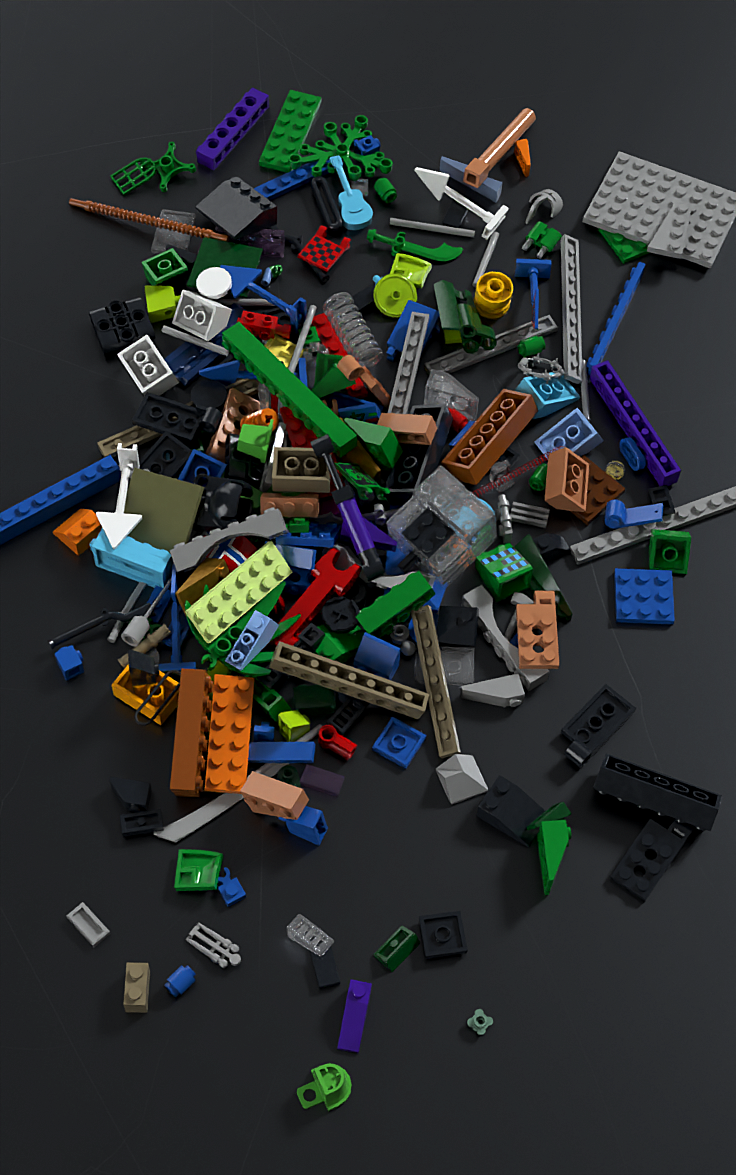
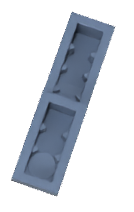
M441 157V172L449 174L453 179L493 202H497L501 195L502 182L487 177L479 188L473 187L463 182L467 164Z

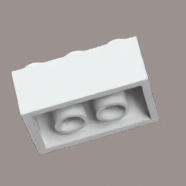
M182 290L172 324L209 341L227 326L232 309L214 300L207 299V297L197 292Z

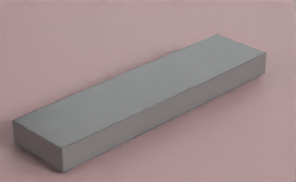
M282 422L273 431L259 489L264 493L272 485L274 447H281L286 424Z

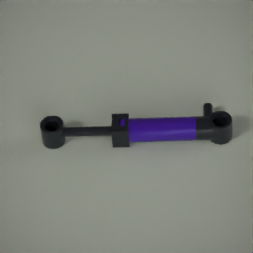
M327 434L310 441L317 459L324 458L337 490L331 492L340 511L368 582L386 575L385 568L369 534L353 491L349 485L343 486L330 455L335 452V448L329 435Z

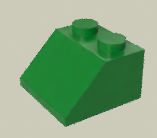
M173 248L142 262L146 279L152 286H157L176 278L188 270V267Z
M651 529L649 570H670L672 573L687 574L691 546L690 533Z

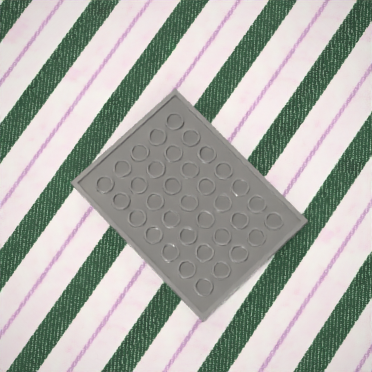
M619 151L586 211L582 222L614 234H622L625 238L636 242L641 241L649 246L675 201L691 204L692 209L681 258L711 269L736 217V192Z

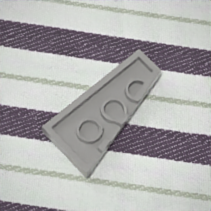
M675 201L650 242L647 252L681 259L692 209L691 204Z

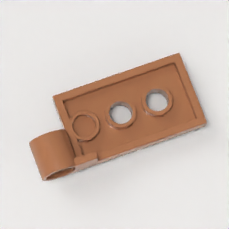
M352 355L344 356L337 365L338 369L349 381L356 380L359 377L388 410L391 397L382 387L381 383L373 377L365 366L362 367Z
M232 387L229 390L222 411L223 417L211 438L205 454L225 463V441L228 433L240 435L241 429L235 428L234 423L240 426V421L243 417L262 410L264 404ZM239 408L245 411V415L240 413Z
M534 591V604L516 605L519 669H559L555 592ZM540 629L542 634L535 635L532 630ZM540 646L544 651L537 653L533 650V647Z

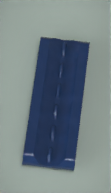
M233 303L228 307L232 311L227 326L208 342L224 347L222 345V332L236 324L238 317H241L243 311H246L237 303ZM186 341L164 360L179 383L186 387L200 376L199 370L211 367L224 355Z

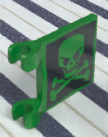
M334 463L336 469L357 489L360 499L368 500L365 492L372 494V490H375L379 500H386L383 497V492L390 494L388 488L379 486L358 464Z

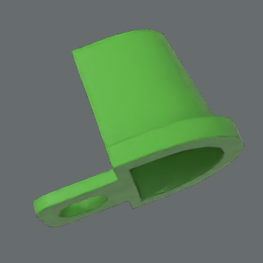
M270 420L268 427L243 424L238 439L237 451L261 459L260 462L265 463L274 420Z
M329 1063L312 1069L311 1073L315 1081L297 1089V1095L303 1108L308 1109L325 1102L328 1111H331L347 1101L351 1093L352 1084L350 1076L345 1069L336 1064ZM311 1089L315 1091L316 1098L313 1101H306L303 1094L306 1090Z

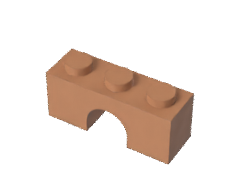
M262 493L260 497L261 515L264 514L263 511L274 507L281 511L283 517H318L319 493H300L298 496L291 497L282 496V493Z

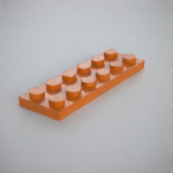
M214 675L204 791L241 794L240 790L247 779L254 678Z

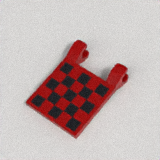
M321 225L314 237L298 254V258L328 272L340 256L350 248L349 243L351 239L344 237L341 244L337 245L325 239L327 227Z

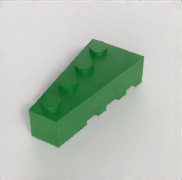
M420 571L408 575L401 584L393 586L386 595L378 597L371 606L360 610L356 618L366 633L380 639L383 635L387 634L389 636L395 631L393 628L398 622L404 623L409 618L410 612L420 609L435 595V592Z

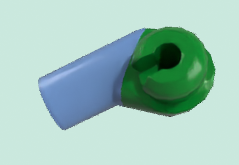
M275 265L266 268L261 284L269 286L271 279L278 277L282 273V266Z

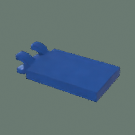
M408 300L387 341V347H389L386 355H388L387 360L393 362L397 352L403 351L412 312L429 314L422 355L440 319L439 311Z

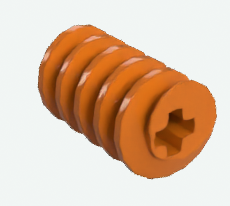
M265 408L243 417L240 421V427L242 428L243 424L268 427L272 419L274 420V430L278 426V415L273 409Z

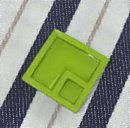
M397 253L390 274L404 275L412 281L415 288L422 289L432 265L417 257Z

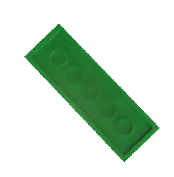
M294 90L289 91L260 157L259 166L286 173L293 170L288 165V157L291 154L300 153V145L305 142L321 104V97Z

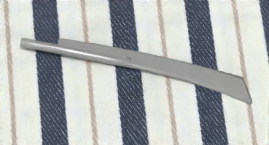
M317 725L295 742H309L319 734L322 725ZM265 763L255 772L271 778L289 763ZM223 793L193 813L163 827V831L154 832V835L176 843L226 811L244 797L242 794Z

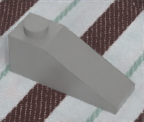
M513 674L461 686L460 696L462 699L502 707H516L524 702L525 692L519 674Z

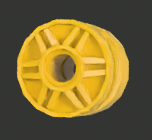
M491 271L479 278L476 285L474 304L481 316L488 319H497L507 313L513 294V284L509 277L503 273Z

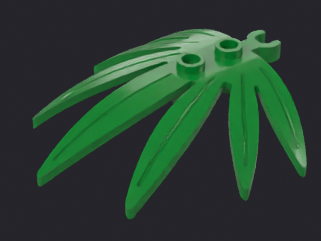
M283 581L249 609L235 626H229L211 643L205 642L186 614L193 635L199 644L210 653L202 657L201 664H204L206 661L211 662L212 664L208 670L212 671L219 660L230 670L243 675H269L271 670L249 663L270 662L274 652H259L242 671L225 662L254 611L256 610L268 617L277 603L286 582ZM207 584L204 587L203 596L209 592ZM186 600L184 604L185 611L191 607L190 603ZM301 614L279 623V627L270 642L291 628L300 619Z

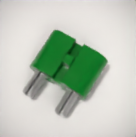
M538 221L527 234V241L522 246V249L527 251L531 245L539 246L540 251L536 256L541 259L545 253H550L562 235L552 227L549 229L548 225Z

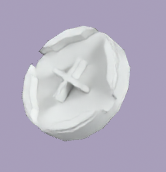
M212 267L199 274L196 286L200 295L207 297V299H219L224 297L227 291L231 289L232 279L225 269Z

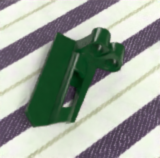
M445 280L435 283L434 289L442 330L460 331L463 349L466 353L473 354L477 352L479 346H482L485 350L494 349L497 345L495 332L491 327L481 324L471 292L466 289L464 291H457L453 283ZM456 298L461 301L467 300L468 304H457Z

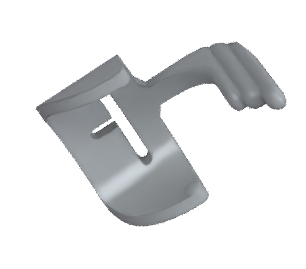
M545 189L532 195L529 202L534 203L531 206L525 223L529 224L530 220L535 216L537 208L544 200L550 202L552 207L550 216L552 218L555 217L563 206L561 197L550 189Z

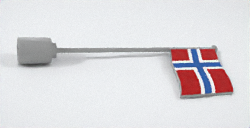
M203 531L201 535L203 537L208 536L210 531ZM239 536L219 544L205 558L224 559L231 573L257 551V548L247 538ZM172 577L144 616H134L121 634L122 639L129 645L138 646L150 629L147 618L171 585Z

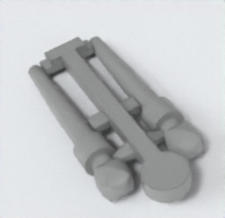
M200 923L192 929L186 938L187 942L211 958V961L214 963H219L222 968H226L228 965L227 960L224 959L225 957L229 958L230 963L234 966L239 965L241 962L240 956L236 954L239 951V947L236 944H232L230 940L224 939ZM201 928L203 931H205V932H206L207 934H209L211 937H213L214 939H216L217 942L214 943L213 941H211L210 939H208L206 936H204L203 934H201L200 932H198V930ZM194 936L198 937L212 947L209 951L192 940ZM217 950L222 954V956H219L216 953L214 954V952Z

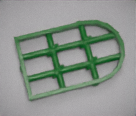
M139 158L110 177L125 196L153 178L156 173V166L150 158ZM140 161H146V162H144L143 164H141L140 166L138 165V162H140ZM151 162L154 166L144 172L142 170L143 166ZM133 165L137 166L129 173L125 171ZM139 169L140 175L131 179L130 175ZM153 170L152 174L147 177V173ZM122 172L124 173V176H122L121 178L117 180L114 179L115 176L119 175ZM127 177L129 181L120 187L118 182ZM140 177H145V179L139 182L138 184L134 183ZM132 183L133 187L126 190L125 192L122 190L124 187Z

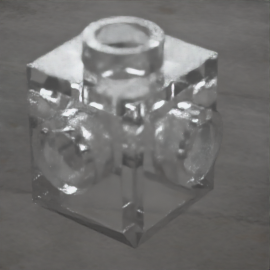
M320 342L309 343V346H306L303 352V358H305L307 365L313 369H316L317 356L312 357V352L317 351L320 354H329L328 348L320 344Z

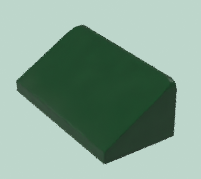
M401 926L373 955L387 969L393 972L417 948L420 941L414 932Z

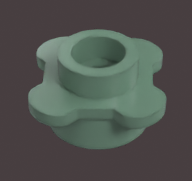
M477 1009L475 1015L468 1019L467 1024L477 1034L483 1035L488 1026L493 1024V1019L487 1017L483 1010Z

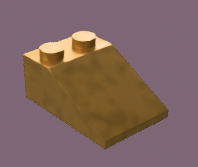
M205 558L175 594L185 616L184 604L186 600L192 606L203 597L206 584L210 591L230 574L224 559Z

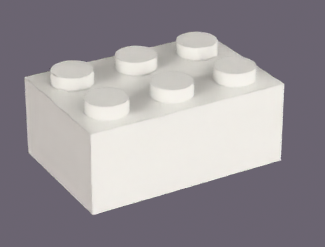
M145 335L117 354L144 396L147 392L160 396L179 383L148 335Z

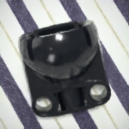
M199 474L195 477L193 484L202 486L204 483H208L204 487L195 517L199 519L192 527L194 531H212L219 528L223 530L228 528L227 525L230 523L246 521L245 518L252 515L253 500L240 497L251 498L253 496V489L250 484L243 480L211 477L207 474Z

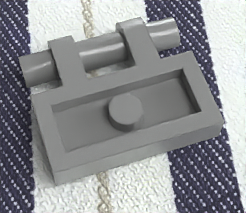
M502 494L498 496V509L495 510L496 520L500 521L498 533L499 536H502L503 543H511L512 518L509 515L510 506L509 501L506 500V495Z

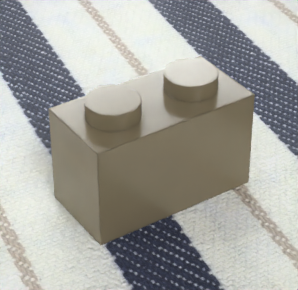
M127 962L123 1004L126 1012L147 1013L150 980L148 963Z

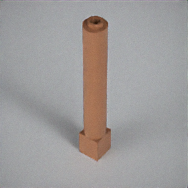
M523 109L478 159L474 158L465 168L463 182L479 188L487 179L488 172L535 122L536 115L531 109Z

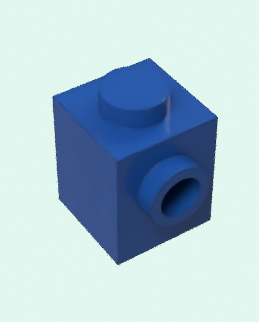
M73 645L62 647L58 652L54 653L56 662L66 681L84 673L83 657L79 650L75 651Z

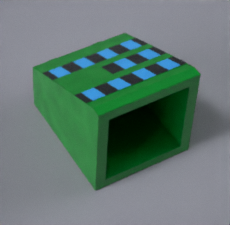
M510 543L498 545L493 550L482 552L476 557L475 568L496 602L512 596L514 592L519 593L530 588L533 568Z

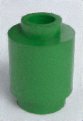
M380 178L375 182L374 190L382 201L391 203L397 198L396 189L387 178Z
M533 336L520 340L518 345V352L524 357H529L545 350V342L542 336Z
M548 464L538 466L530 477L529 484L532 489L536 491L545 490Z

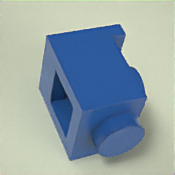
M371 135L359 141L357 139L354 140V153L366 156L380 152V141L377 138L374 139Z

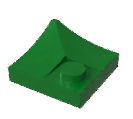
M179 850L175 890H217L223 854L204 850Z

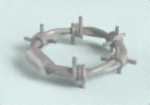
M539 353L537 356H531L532 358H522L518 364V368L527 377L531 374L534 377L547 380L546 383L551 378L559 377L558 379H560L563 374H568L564 372L559 362H557L558 358H556V361L553 360L551 362L548 359L539 358ZM532 361V366H534V363L540 362L551 364V370L555 374L550 375L546 369L545 373L542 374L532 372V369L528 368L527 363Z

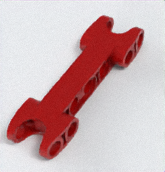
M336 548L330 549L315 564V568L311 570V575L316 579L279 623L298 614H301L300 619L285 633L269 642L262 650L269 646L276 647L279 641L293 646L298 641V635L309 625L334 593L341 597L350 590L359 577L362 567L355 563L346 570H337L335 564L340 556V551Z

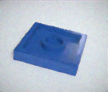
M392 716L372 746V751L407 769L426 740L427 735Z

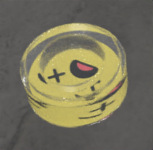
M611 461L607 464L606 473L614 480L623 477L625 467L621 462Z

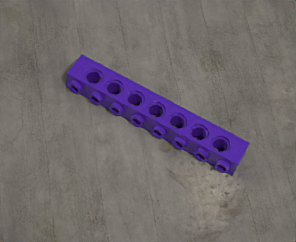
M607 360L592 366L590 374L592 384L627 437L632 438L636 442L639 450L646 457V466L659 486H670L677 483L681 469L609 361Z

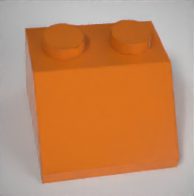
M79 509L57 527L53 534L79 556L90 547L89 544L92 539L97 538L102 526L96 513L92 510Z

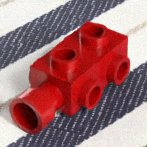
M243 311L242 316L238 317L237 323L240 322L254 336L260 337L262 340L274 339L275 335L282 336L285 339L290 338L291 325H279L278 317Z

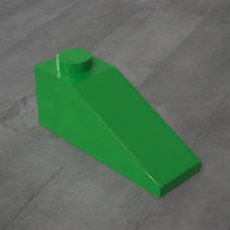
M245 676L254 678L253 701L277 724H279L278 715L281 712L293 711L279 693L274 689L270 690L256 678L257 676Z

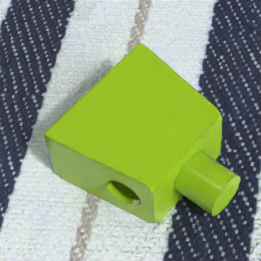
M145 286L150 322L154 323L173 318L180 295H174L172 286Z

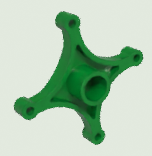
M173 141L169 142L166 154L154 161L156 172L162 179L160 184L161 192L167 191V183L175 175L183 171H190L191 173L196 171L193 163L185 164L175 158L174 150H176V145ZM150 162L143 166L142 170L149 169L154 165Z

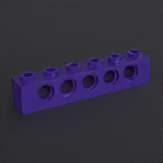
M251 88L248 93L246 92L242 100L235 104L234 109L216 126L212 134L207 136L205 142L198 146L196 150L197 162L215 170L269 108V95L255 88Z

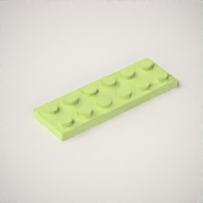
M268 541L189 607L185 613L205 642L211 643L293 572L274 543Z

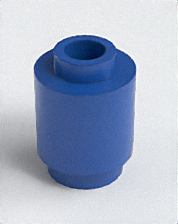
M181 965L167 979V983L164 986L176 998L179 994L182 995L196 981L194 978L196 974L188 965L185 968Z

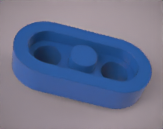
M630 437L622 439L619 443L620 451L634 471L644 469L646 457L641 453L636 442Z

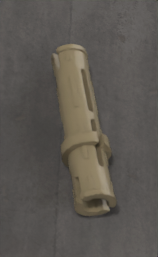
M163 624L151 635L150 633L147 634V638L131 650L145 654L154 646L155 648L158 647V643L172 633ZM128 652L117 659L124 669L129 664Z

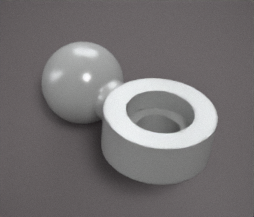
M404 625L394 626L393 629L395 631L390 634L391 641L396 645H401L400 649L403 655H413L416 651V646L412 641H409V629Z

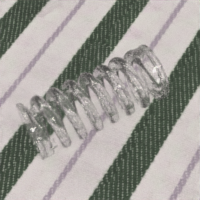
M340 292L328 298L323 304L322 309L325 315H327V319L335 330L336 335L339 337V341L343 344V348L347 351V355H352L362 367L365 366L367 369L378 364L383 357V351L381 348H378L379 345L374 340V335L370 333V328L366 326V321L362 319V314L358 312V307L354 305L352 296L347 292ZM376 353V355L369 360L367 359L368 357Z

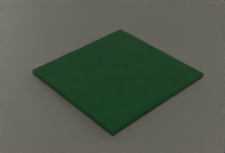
M204 237L187 286L197 288L196 280L199 274L212 267L220 268L221 265L257 269L263 249ZM230 289L227 291V295H232ZM245 289L238 297L247 298L249 289Z

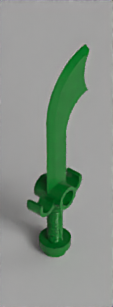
M369 229L366 238L371 243L377 240L392 245L391 254L396 257L397 253L405 250L436 261H449L457 258L463 251L462 247H451L446 243L435 249L405 241V232H399L395 239L376 234V229Z

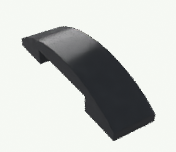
M310 623L298 635L299 640L293 646L314 653L324 639L325 633L313 623ZM269 664L266 669L271 670V673L269 675L257 676L256 678L272 690L287 681L292 675L269 668Z

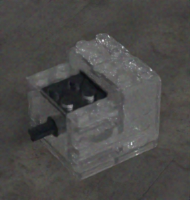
M439 466L413 491V497L386 522L389 536L397 542V548L406 555L398 564L400 570L406 573L416 564L424 573L436 576L435 582L443 589L447 588L477 556L497 539L495 513L471 491L469 492L443 466Z

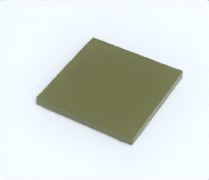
M134 467L127 490L124 514L142 515V520L128 536L132 537L135 541L148 543L156 549H164L169 553L170 550L174 549V545L182 542L187 544L204 487Z

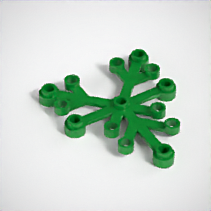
M364 115L355 117V127L353 130H351L350 124H341L340 131L347 136L344 143H341L336 135L337 125L334 122H327L324 124L323 132L327 137L331 138L334 146L322 140L316 142L315 148L310 147L308 144H301L300 153L302 155H308L309 153L313 155L301 157L299 154H291L288 157V165L294 170L298 169L301 164L318 161L311 171L312 176L317 177L321 176L322 168L330 157L339 155L347 167V175L352 181H357L361 177V168L353 165L350 158L363 164L365 176L367 177L375 175L374 167L379 168L384 174L390 173L393 162L391 159L384 158L383 152L363 156L350 151L349 147L354 140L372 136L371 131L365 130L368 126V118ZM328 163L327 171L329 173H336V168L334 169L332 164Z

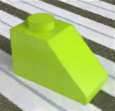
M298 710L281 712L278 715L279 733L287 742H295L310 731L309 718L305 714L302 715Z

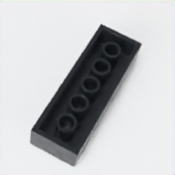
M446 404L412 406L410 414L432 416L437 430L431 445L400 443L403 453L393 469L391 468L384 487L390 490V494L384 493L391 506H406V502L414 503L415 506L425 505L453 421V417Z
M607 753L593 789H596L603 795L610 794L622 802L629 801L641 809H651L660 816L673 817L680 823L692 824L702 831H711L722 797L718 793Z

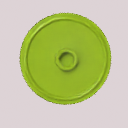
M389 274L378 281L374 288L373 297L375 305L380 312L388 317L399 318L408 300L417 301V291L412 281L406 276Z

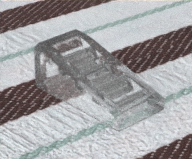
M300 914L287 926L289 938L320 957L334 943L331 937ZM320 940L323 941L319 946H316Z

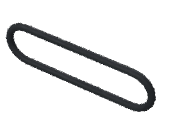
M168 671L134 714L135 722L138 725H149L180 687V682L148 722L142 723L137 719L138 713L167 676L171 673H177L181 677L180 671Z

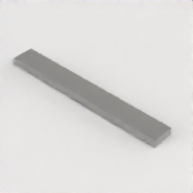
M547 315L538 319V329H534L531 322L496 335L497 345L492 350H485L482 346H479L477 352L469 354L464 349H460L424 363V368L430 378L434 380L518 347L520 340L533 336L543 337L556 332L558 327L551 316Z

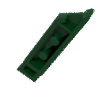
M530 534L525 536L514 548L533 568L530 583L532 593L534 594V591H554L556 616L565 618L567 622L571 621L572 611Z

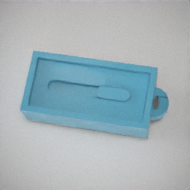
M103 528L97 538H93L89 544L90 550L94 555L95 565L137 582H144L153 588L156 585L164 588L172 577L173 559L171 554L164 549H156L148 543H140L129 536L116 549H113Z

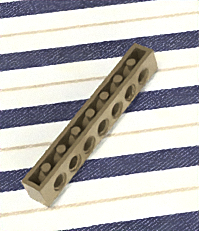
M280 641L274 650L269 668L415 719H419L425 712L429 698L428 693Z

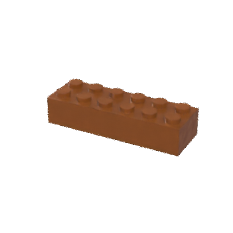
M503 389L441 461L448 478L477 485L538 412L532 395Z
M181 668L170 790L175 796L200 797V792H204L205 782L202 780V772L206 771L204 752L208 750V740H205L206 732L210 730V720H207L208 712H211L212 708L209 693L213 692L214 684L211 681V676L208 675L206 670Z

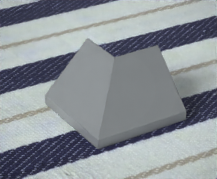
M455 754L436 768L437 775L451 805L488 792L485 781L472 755Z

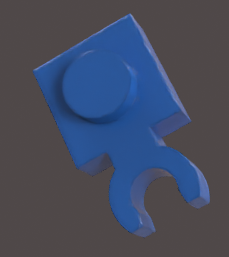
M225 867L224 872L226 876L218 877V883L222 884L218 887V890L229 907L246 898V893L237 878L230 879V871Z

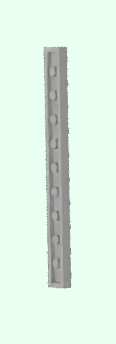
M564 234L561 237L564 372L568 373L567 375L564 374V379L580 384L583 381L579 241Z
M411 313L388 413L407 414L429 322V314ZM378 466L382 471L390 472L391 470L388 467Z
M736 486L674 508L675 514L663 516L661 522L618 528L571 545V554L577 565L650 539L651 529L672 531L735 508Z

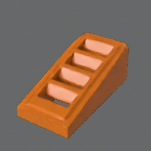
M522 139L515 142L514 155L524 176L527 177L529 176L531 166L529 145L527 139Z

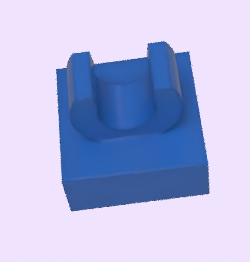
M263 721L261 726L255 725L254 742H274L275 727H270V722Z

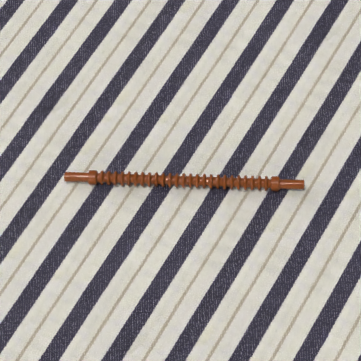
M73 198L69 200V205L84 208L85 211H92L93 213L97 211L98 214H106V216L110 215L111 217H119L124 220L128 219V221L132 220L133 222L137 221V223L141 222L142 224L146 223V225L150 224L152 227L155 225L156 228L159 227L160 229L164 227L165 230L168 229L169 231L173 229L174 232L177 231L178 233L182 231V234L196 235V237L200 236V238L207 237L229 241V236L215 233L211 229L205 230V228L187 226V224L183 225L181 222L178 224L177 221L173 222V220L169 222L168 219L165 220L164 218L160 220L159 217L156 218L155 216L151 218L150 215L133 213V211L128 210L124 211V209H119V207L115 209L114 206L97 204V202L93 203V201L89 200L86 202Z

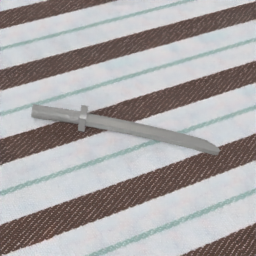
M139 582L123 608L122 614L132 611L147 586L146 583ZM117 620L108 637L109 642L114 643L116 641V637H118V633H120L125 622Z

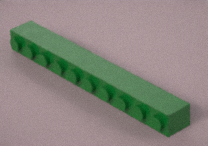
M240 322L222 332V345L224 348L230 350L235 359L240 360L246 369L257 377L261 384H265L270 393L280 399L283 406L288 407L293 415L304 423L308 430H312L316 434L317 438L329 435L335 448L333 454L335 453L341 458L357 447V435Z

